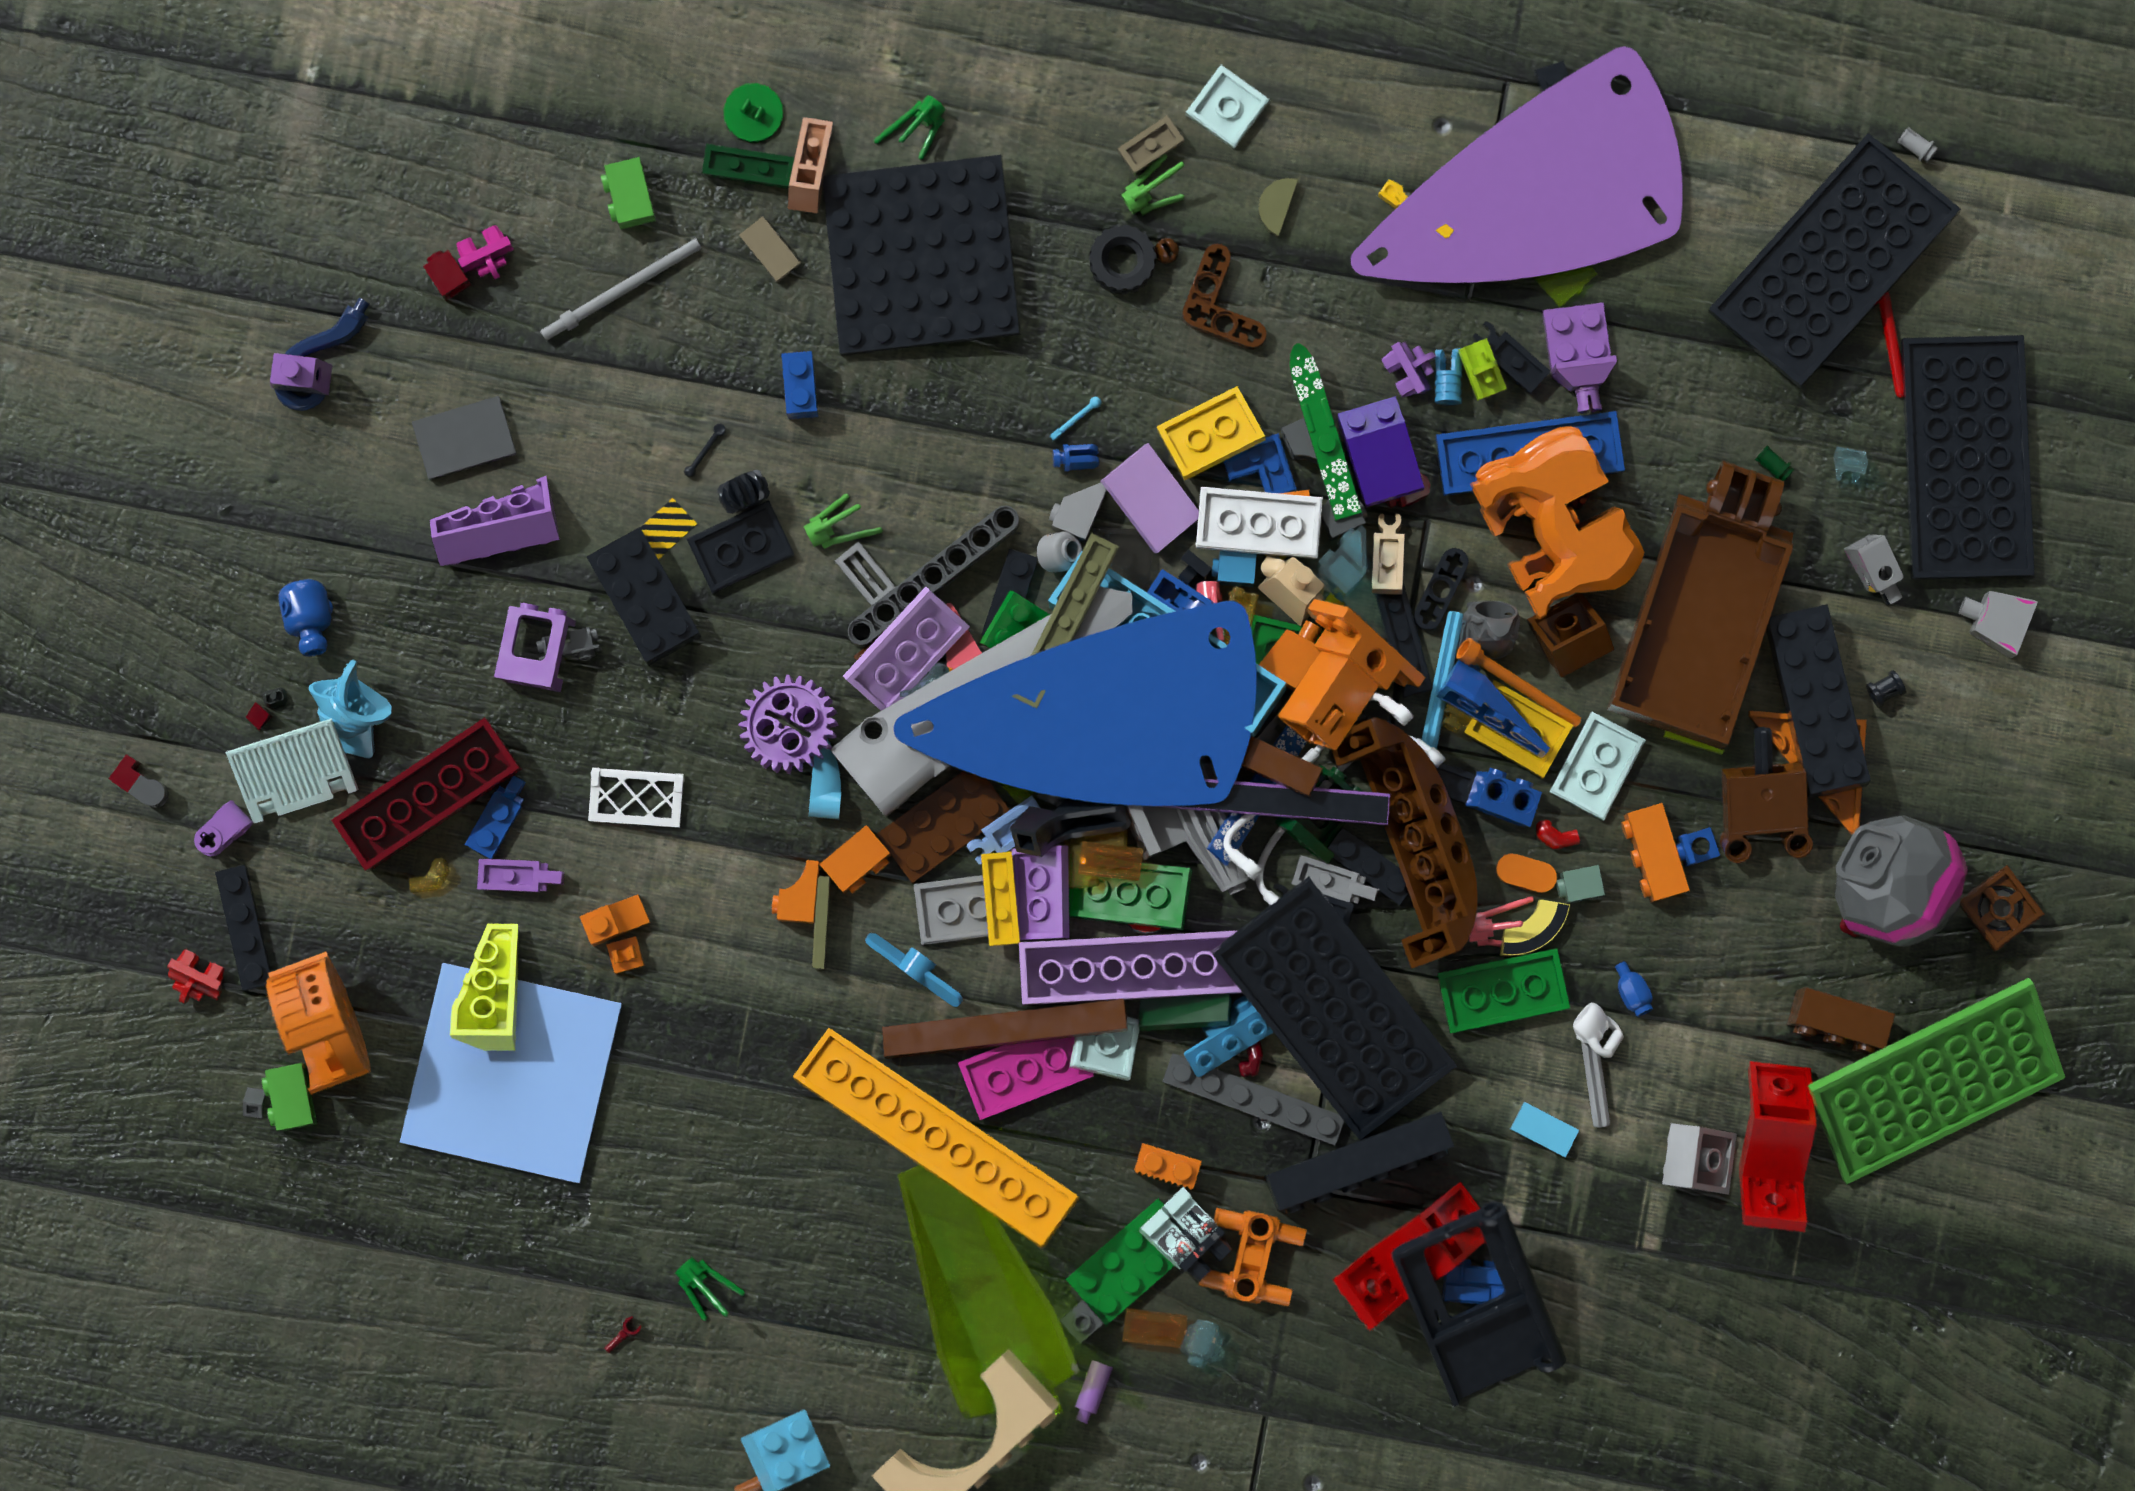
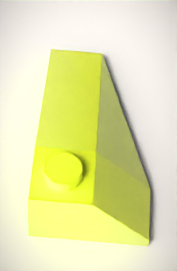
M487 924L474 954L475 958L469 972L464 977L463 986L458 998H455L452 1005L451 1038L484 1051H515L518 924Z

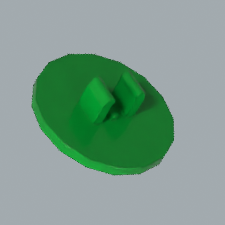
M747 83L735 88L727 97L723 108L724 121L729 131L738 139L747 142H762L772 137L780 128L783 119V106L777 93L768 86L759 83Z

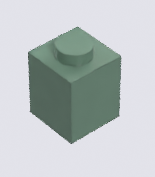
M1599 865L1560 873V880H1556L1559 898L1564 897L1566 904L1605 895Z

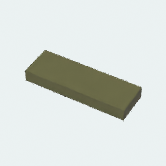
M825 876L817 878L812 967L815 970H825L831 878Z

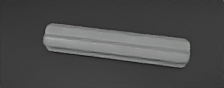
M1581 1042L1593 1126L1595 1128L1607 1127L1610 1125L1601 1056L1596 1054L1589 1044Z

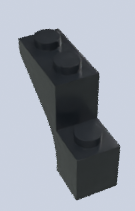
M1066 798L1055 811L1029 806L1013 823L1010 830L1017 852L1042 857L1050 848L1067 839L1121 832L1126 830L1131 825L1126 805Z

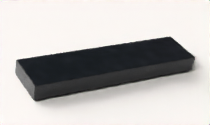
M1403 581L1402 594H1375L1387 642L1426 677L1420 687L1408 684L1405 687L1400 686L1403 698L1432 691V683Z

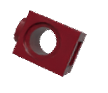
M449 250L444 253L442 251L435 252L427 258L426 261L428 263L423 265L445 301L471 286Z

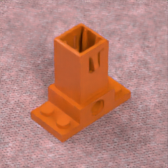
M1314 599L1308 609L1316 616L1315 621L1325 628L1314 645L1320 653L1279 713V718L1306 742L1337 750L1377 688L1387 690L1393 681L1403 687L1406 684L1420 687L1426 677L1352 609Z

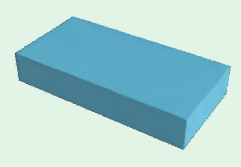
M1523 1102L1510 1130L1564 1158L1579 1132L1578 1129L1526 1102Z

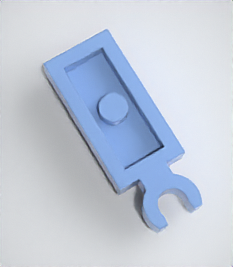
M1031 795L981 829L985 838L982 840L974 839L966 847L970 852L980 847L982 848L981 854H989L994 850L996 853L1007 852L1015 847L1010 827L1029 806L1040 808L1036 800ZM979 855L975 860L978 864H982L981 855Z

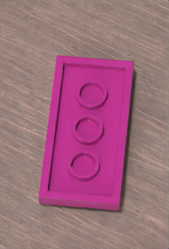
M1075 1037L1003 1045L958 1062L979 1119H985L1093 1077L1094 1073L1070 1067Z

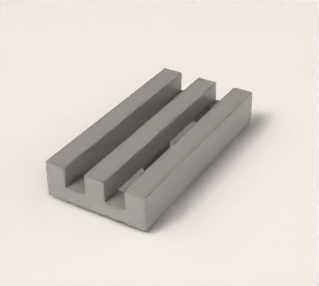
M859 542L835 560L836 564L871 606L895 588L893 583ZM858 551L887 586L884 591H882L853 555L855 552ZM845 560H850L877 593V597L873 598L844 563Z

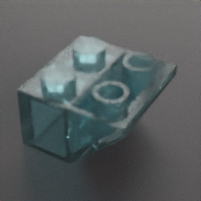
M1362 525L1356 531L1351 527L1340 538L1337 544L1340 548L1335 553L1330 549L1318 561L1316 566L1319 569L1316 577L1341 601L1355 589L1367 573L1366 529Z

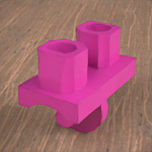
M493 225L482 232L488 245L477 250L471 237L456 244L460 256L458 261L465 273L477 268L476 270L480 277L490 272L494 279L500 277L497 269L507 264L502 255L514 249L508 237H504L499 228Z

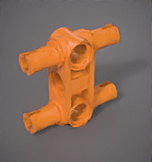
M1216 1208L1213 1221L1219 1227L1238 1231L1239 1235H1241L1233 1272L1230 1271L1228 1274L1211 1270L1198 1285L1223 1291L1228 1298L1253 1304H1261V1301L1289 1307L1292 1289L1266 1283L1264 1276L1272 1243L1280 1241L1303 1247L1307 1229L1280 1223L1278 1217L1250 1210L1244 1211L1242 1214ZM1257 1218L1264 1219L1268 1224V1230L1262 1236L1254 1235L1251 1230V1224ZM1244 1278L1250 1279L1254 1285L1253 1292L1248 1296H1241L1237 1291L1238 1282Z

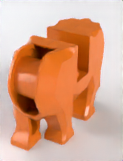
M1572 426L1558 427L1538 436L1513 456L1485 463L1475 475L1477 481L1470 483L1482 508L1480 512L1493 536L1503 533L1506 523L1512 515L1520 517L1525 514L1531 518L1534 535L1541 547L1540 551L1524 555L1520 561H1511L1507 565L1522 591L1529 588L1534 579L1543 578L1537 581L1535 588L1524 592L1538 619L1546 617L1549 606L1559 598L1567 597L1574 593L1614 590L1623 586L1632 578L1642 562L1645 552L1639 539L1631 529L1623 509L1612 507L1576 526L1580 521L1574 509L1565 505L1609 482L1587 439L1583 437L1579 428Z

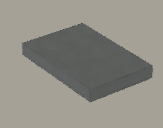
M499 396L412 421L429 480L517 455Z

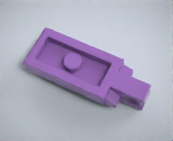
M479 859L477 889L540 893V891H547V884L564 885V872L548 871L549 864L541 863L540 861Z

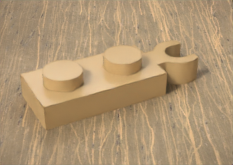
M1380 514L1378 526L1382 533H1374L1372 594H1402L1405 535L1397 534L1401 529V516L1396 514V522L1393 525H1387L1384 522V514Z

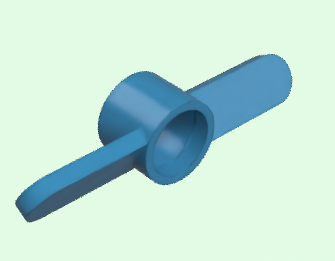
M874 933L868 934L865 941L871 948L950 1005L958 1007L963 1001L962 996L931 973L936 964L913 947L905 955L879 935Z

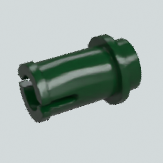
M1768 445L1755 459L1756 462L1758 461L1773 474L1776 479L1785 481L1795 470L1790 466L1792 464L1790 461L1786 463Z

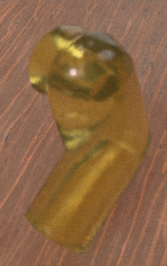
M442 858L434 859L426 876L409 878L410 892L418 893L438 890L449 875L447 861Z

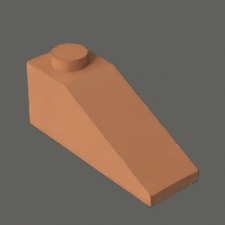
M803 117L789 182L788 209L818 214L833 122Z

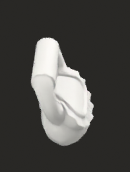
M1589 1003L1578 1014L1573 1023L1577 1039L1589 1044L1596 1054L1604 1058H1611L1624 1037L1618 1024L1608 1017L1603 1009L1595 1003ZM1610 1028L1613 1032L1602 1048L1599 1041L1602 1040L1605 1031Z

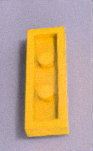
M1012 852L981 854L989 946L1019 944L1020 937Z

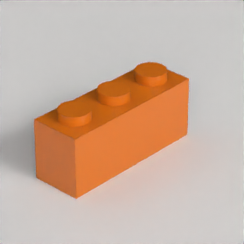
M1663 803L1625 814V821L1621 822L1625 838H1631L1634 847L1630 854L1634 867L1640 868L1643 876L1639 883L1644 898L1649 897L1652 903L1690 891Z

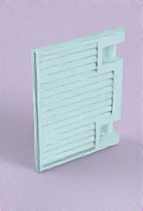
M332 718L226 752L253 823L264 821L263 816L273 812H277L278 816L333 799V793L347 789L349 794L359 790ZM342 776L340 779L328 782L329 779ZM269 798L272 799L271 801H268V802H265V803H262V804H258V803H257V802H260V801H263V800H266V799H269Z

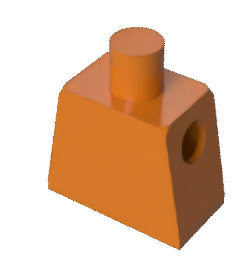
M1306 620L1299 634L1287 629L1259 665L1286 682V688L1294 692L1320 653L1314 645L1322 628Z

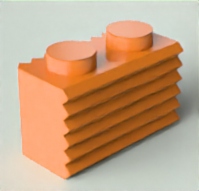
M1142 1143L1134 1171L1136 1174L1140 1172L1141 1175L1146 1174L1147 1177L1152 1176L1153 1179L1158 1178L1159 1181L1164 1180L1165 1183L1169 1181L1171 1185L1175 1183L1176 1186L1181 1185L1191 1190L1194 1188L1202 1161Z

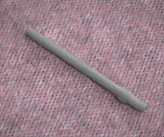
M696 238L574 311L568 310L559 315V320L540 330L544 339L547 341L566 329L568 331L579 325L578 322L702 249Z

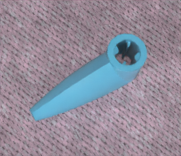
M822 748L820 751L824 759L822 760L814 756L813 760L814 766L808 817L839 819L841 801L839 767L836 756L830 749Z

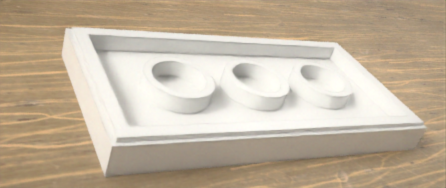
M1201 487L1196 548L1317 559L1323 497Z

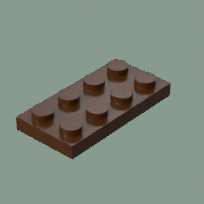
M962 771L876 835L913 884L970 841L983 833L981 829L1009 811V808L987 778Z

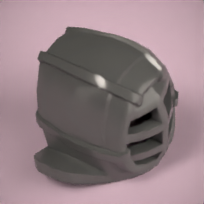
M1502 601L1467 602L1466 608L1468 609L1462 618L1458 648L1467 638H1471L1481 645L1484 654L1492 660L1502 659L1509 655L1514 648L1516 639L1519 637L1520 616L1517 608Z

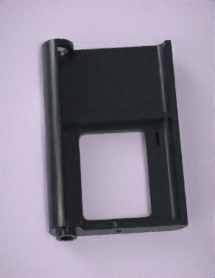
M1497 1202L1486 1203L1481 1209L1407 1241L1393 1250V1261L1453 1407L1458 1406L1462 1398L1534 1365L1540 1372H1552L1565 1364V1353L1504 1204ZM1479 1227L1504 1291L1501 1295L1455 1316H1450L1447 1313L1425 1259L1424 1251L1428 1247L1468 1229ZM1551 1359L1552 1363H1544L1546 1360Z

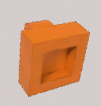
M636 936L606 944L614 974L645 966Z

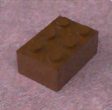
M1806 987L1796 990L1787 1025L1794 1027L1793 1033L1810 1038L1818 1034L1824 1036L1823 1042L1835 1046L1848 1043L1853 1045V1051L1870 1055V1053L1873 1054L1886 1047L1895 1014Z

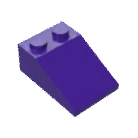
M1396 396L1338 413L1339 432L1366 507L1424 490L1413 447Z

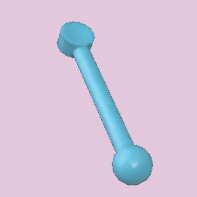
M1096 396L1092 397L1090 403L1050 435L1051 439L1055 441L1090 410L1100 407L1101 399Z

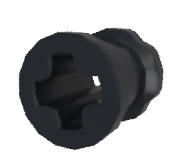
M1894 670L1888 672L1889 676L1874 684L1872 682L1866 684L1869 696L1878 708L1882 707L1884 702L1898 694L1901 696L1906 694V688Z

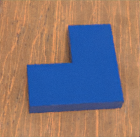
M1279 434L1265 437V441L1223 461L1229 481L1259 473L1264 492L1279 494L1297 491Z

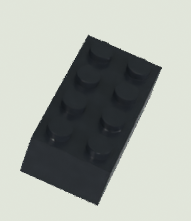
M640 527L587 556L648 666L702 637Z

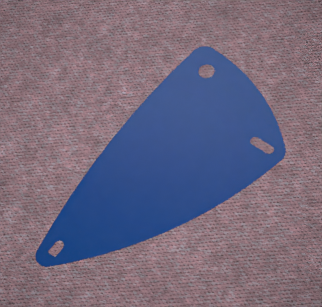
M1223 601L1142 619L1058 645L980 676L901 715L894 723L895 737L900 742L956 768L1003 784L1042 794L1097 803L1139 806H1185L1221 802L1230 793L1238 776L1251 732L1246 730L1245 727L1252 725L1254 719L1257 673L1255 649L1248 614L1245 608L1238 602ZM1218 627L1226 629L1230 634L1229 644L1222 649L1214 648L1209 642L1210 632ZM1046 690L1037 709L1012 697V695L1018 694L1035 702L1040 691ZM926 720L933 723L934 727L931 732L914 737L911 725ZM1204 755L1209 756L1212 760L1218 780L1215 788H1209L1205 783L1199 763L1200 758Z

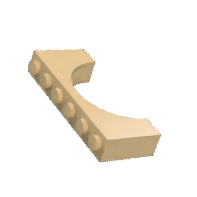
M1008 1349L980 1376L990 1389L997 1410L995 1438L985 1456L965 1467L939 1469L914 1460L900 1449L872 1477L885 1491H967L973 1484L978 1489L990 1478L991 1475L987 1471L994 1465L1001 1468L1013 1456L1009 1452L1016 1445L1020 1448L1024 1447L1034 1437L1031 1431L1036 1426L1040 1425L1044 1428L1056 1417L1053 1411L1059 1405L1058 1401Z

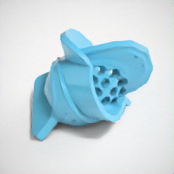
M352 659L349 664H346V668H343L344 672L340 678L314 682L309 685V691L318 705L317 713L320 722L332 718L344 752L364 758H371L375 752L373 725L382 724L391 716L392 706L386 698L358 680L357 661Z

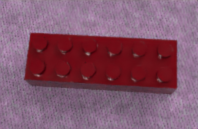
M484 717L331 819V821L363 869L370 872L522 769L490 721Z

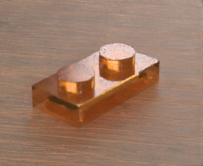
M1082 841L1078 874L1139 881L1143 848Z
M1126 1308L1123 1341L1184 1348L1182 1343H1184L1183 1339L1186 1335L1187 1315Z

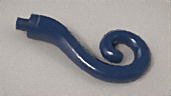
M359 298L354 307L349 305L346 307L342 316L332 328L303 339L289 348L284 354L306 357L312 353L347 342L359 333L369 318L364 314L369 303ZM319 370L316 372V381L319 377ZM274 389L279 401L287 408L296 411L312 409L320 404L326 396L314 393L307 396H299L293 391Z

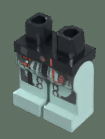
M1184 1187L1139 1230L1182 1274L1187 1272L1198 1282L1212 1270L1200 1258L1207 1250L1219 1262L1232 1250L1227 1241L1222 1237L1225 1232L1201 1209Z

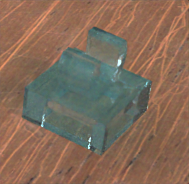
M1836 447L1834 453L1836 479L1841 481L1843 472L1850 471L1853 473L1852 483H1857L1859 473H1866L1868 465L1866 452Z

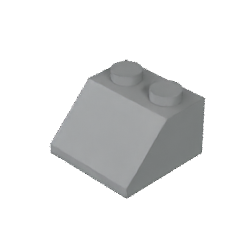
M1671 1123L1667 1138L1668 1146L1663 1168L1662 1184L1729 1195L1737 1134L1699 1126Z

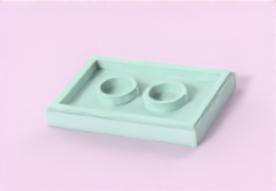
M1591 712L1549 793L1604 821L1646 740Z

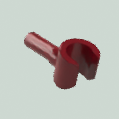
M633 1316L625 1319L622 1326L623 1329L604 1347L608 1353L628 1336H635L639 1333L641 1325L633 1332L626 1328L627 1322L631 1321Z

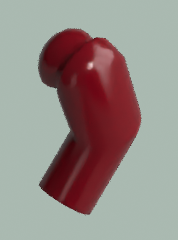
M1261 1041L1247 1048L1248 1061L1239 1062L1241 1077L1251 1076L1253 1078L1259 1073L1263 1058Z

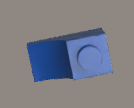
M1163 569L1147 591L1148 594L1175 611L1214 603Z

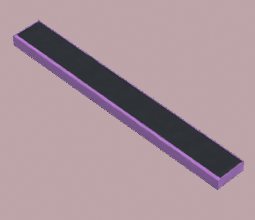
M1205 779V783L1209 788H1215L1218 780ZM1235 781L1228 796L1218 803L1152 807L1388 825L1390 794L1315 788L1309 798L1282 785Z

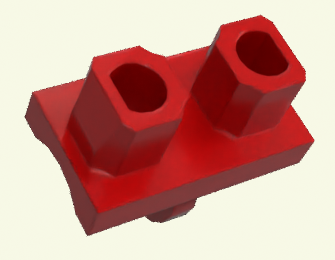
M184 950L177 960L171 959L167 966L169 968L168 977L176 980L172 989L181 993L179 1002L186 1004L190 997L200 1002L204 994L218 1000L221 995V983L225 969L218 964L210 962L204 974L195 970L199 957L188 950Z

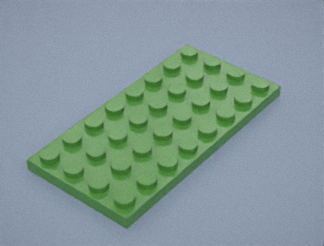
M2027 978L1809 1084L1808 1088L1841 1177L1846 1184H1849L2066 1077L2035 985L2030 978Z

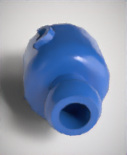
M313 579L299 580L285 585L280 590L278 597L285 631L291 636L300 637L299 651L303 656L312 657L323 654L327 650V640L322 635V631L329 627L333 610L332 603L328 600L325 586Z

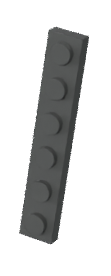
M1172 1053L1162 1081L1163 1083L1333 1146L1336 1145L1344 1120L1337 1113L1215 1068L1203 1076L1197 1077L1187 1059Z

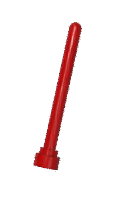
M1888 291L1879 301L1895 395L1898 398H1903L1902 360L1890 293Z

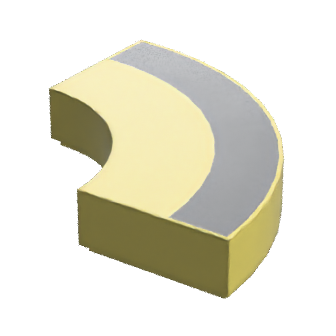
M1538 900L1534 913L1523 922L1522 927L1503 929L1500 955H1524L1546 945L1562 928L1567 918L1570 904Z

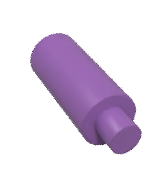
M1094 1360L1091 1361L1075 1407L1079 1408L1076 1420L1088 1423L1091 1413H1097L1113 1367Z

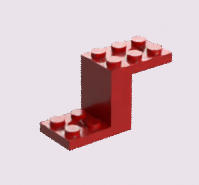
M1750 1061L1748 1078L1751 1111L1739 1162L1743 1225L1805 1232L1807 1216L1804 1178L1816 1129L1815 1106L1808 1085L1812 1083L1811 1068Z
M1461 1182L1453 1186L1426 1210L1373 1245L1333 1279L1340 1293L1347 1299L1357 1313L1358 1318L1364 1322L1369 1330L1377 1326L1409 1299L1392 1258L1393 1250L1407 1241L1480 1209ZM1479 1227L1468 1229L1428 1247L1424 1251V1256L1434 1281L1457 1267L1485 1242Z

